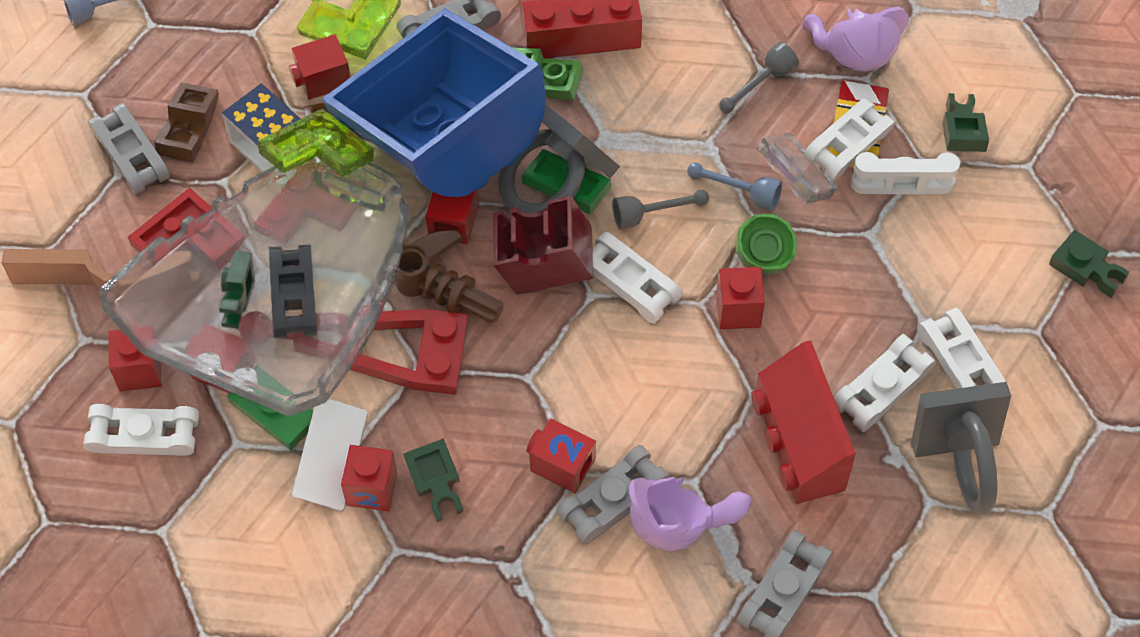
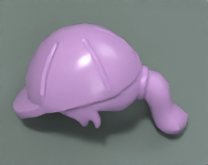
M899 6L874 14L863 13L858 9H855L854 13H852L849 9L847 11L849 20L836 23L829 32L826 31L825 25L819 16L808 14L804 17L802 28L812 34L816 47L831 53L836 61L845 67L862 72L878 69L891 60L898 49L900 37L909 23L907 12Z
M675 477L659 480L637 478L632 480L629 485L631 498L630 518L636 535L651 547L667 551H677L690 546L700 538L705 529L736 523L748 512L752 504V498L746 493L737 491L713 506L705 505L696 492L680 487L684 482L683 477L678 480Z

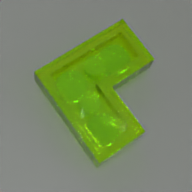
M313 0L297 24L298 33L312 40L336 34L343 52L366 60L400 8L401 0H355L349 10L323 0Z
M323 108L258 140L259 154L284 174L315 157L341 177L374 161V148Z

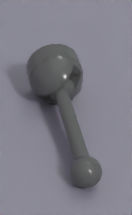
M778 42L766 55V68L732 97L723 98L719 103L720 110L723 113L732 112L735 103L770 74L784 76L792 72L799 65V60L794 51L783 42Z
M698 190L691 196L645 205L634 196L617 197L612 202L615 223L619 230L632 228L640 223L646 212L692 203L703 206L709 201V195L705 190Z

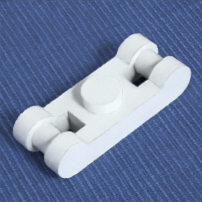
M864 97L808 146L803 156L812 163L817 161L826 169L824 173L835 181L855 162L858 154L866 152L878 140L885 138L896 122L887 114L884 116L879 114L874 109L875 104ZM833 147L840 154L836 157L827 149Z
M862 152L855 159L854 172L852 173L850 184L851 188L860 194H948L954 188L955 176L959 171L960 160L955 154L949 152L940 154L937 159H914L911 157L878 159L873 153Z
M603 232L595 240V246L593 247L594 276L635 307L640 315L649 323L655 324L664 315L663 309L668 304L674 305L683 296L681 288L673 280L609 232ZM607 257L614 258L609 264L603 261ZM649 286L657 291L652 298L644 292Z
M953 308L944 312L942 318L936 321L927 319L918 323L917 330L920 339L926 346L930 347L956 389L976 386L972 379L979 376L982 377L985 385L1006 382L959 309ZM950 333L955 337L950 340H946L944 335Z
M905 334L899 336L884 354L853 382L844 386L834 396L839 412L845 411L854 419L853 424L862 432L868 430L930 373L936 364V360L928 353L921 354L913 347L914 341ZM901 360L911 367L905 373L896 366ZM862 396L870 405L864 406L858 399Z
M93 404L89 407L88 422L91 423L90 431L85 433L83 448L92 453L191 455L194 453L196 441L192 436L193 428L198 426L199 411L189 406H179L173 410L113 408L105 404ZM108 427H119L118 435L107 434ZM166 428H175V434L165 436Z

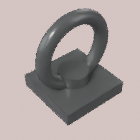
M545 104L542 123L549 129L539 130L531 146L519 155L518 160L514 164L503 167L500 170L499 192L504 204L510 211L511 208H517L523 212L536 213L548 207L547 200L540 203H527L517 195L514 186L516 170L524 157L532 150L548 145L569 163V171L565 183L548 200L570 195L572 198L575 197L584 177V158L608 178H611L620 166Z
M1007 382L920 394L911 441L915 457L953 452L956 474L963 498L970 510L979 516L989 514L993 510L997 499V469L992 446H997L1000 443L1011 400V393ZM971 449H974L976 454L979 488L974 475Z

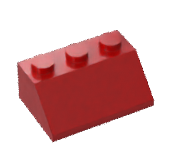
M519 0L526 48L540 49L544 59L641 48L642 16L639 0Z
M812 341L802 342L759 372L756 390L751 392L754 410L758 416L764 415L768 426L765 428V437L771 453L777 452L782 465L779 466V475L785 491H792L796 504L846 491L856 455Z

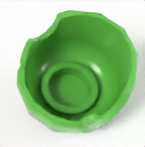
M755 214L739 228L736 235L735 252L744 267H761V273L764 276L777 274L783 271L795 258L797 238L790 224L777 215Z

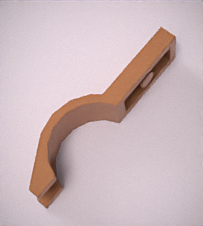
M4 249L1 262L12 284L94 285L99 293L111 301L130 305L150 302L195 281L196 276L195 268L183 267L190 262L189 251L167 250L160 262L148 271L133 276H114L101 271L93 263L88 250Z

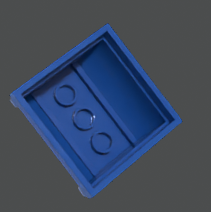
M443 8L322 98L334 120L344 130L357 138L370 142L406 167L425 187L443 196L460 197L483 188L488 183L490 177L503 167L514 164L518 160L519 155L531 146L541 126L546 98L543 81L544 75L539 63L453 12Z

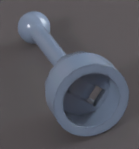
M117 0L63 1L72 25L75 26L90 20L94 14L95 7Z
M696 162L691 163L687 169L688 175L692 178H699L701 176L749 191L754 204L766 210H775L782 193L783 181L772 177H762L751 184L703 169L702 165Z

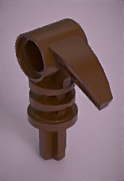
M444 230L428 234L411 244L399 247L393 253L391 262L395 285L403 295L415 297L423 294V297L429 300L435 297V302L438 305L443 306L448 303V312L453 314L455 312L461 313L465 310L489 323L499 319L504 307L502 301L474 288V278L464 275L458 279L456 271L450 270L446 272L445 266L435 262L439 255L462 241V236L457 230ZM411 268L419 269L416 272L412 273L405 272L406 270Z

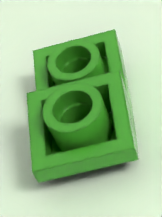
M512 47L540 64L544 75L545 97L574 100L583 72L580 61L544 59L540 49Z

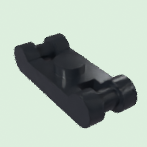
M311 244L298 245L296 250H282L281 246L269 247L274 339L287 338V333L304 332V336L317 335ZM302 310V315L286 317V311Z

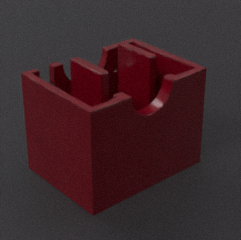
M571 195L547 200L548 207L536 213H527L517 208H511L513 217L507 218L503 211L493 212L494 267L516 295L594 279L592 226Z

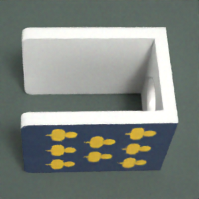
M262 83L222 112L229 142L272 182L282 178L294 163L299 165L311 155L310 147L297 136L306 128L305 122Z

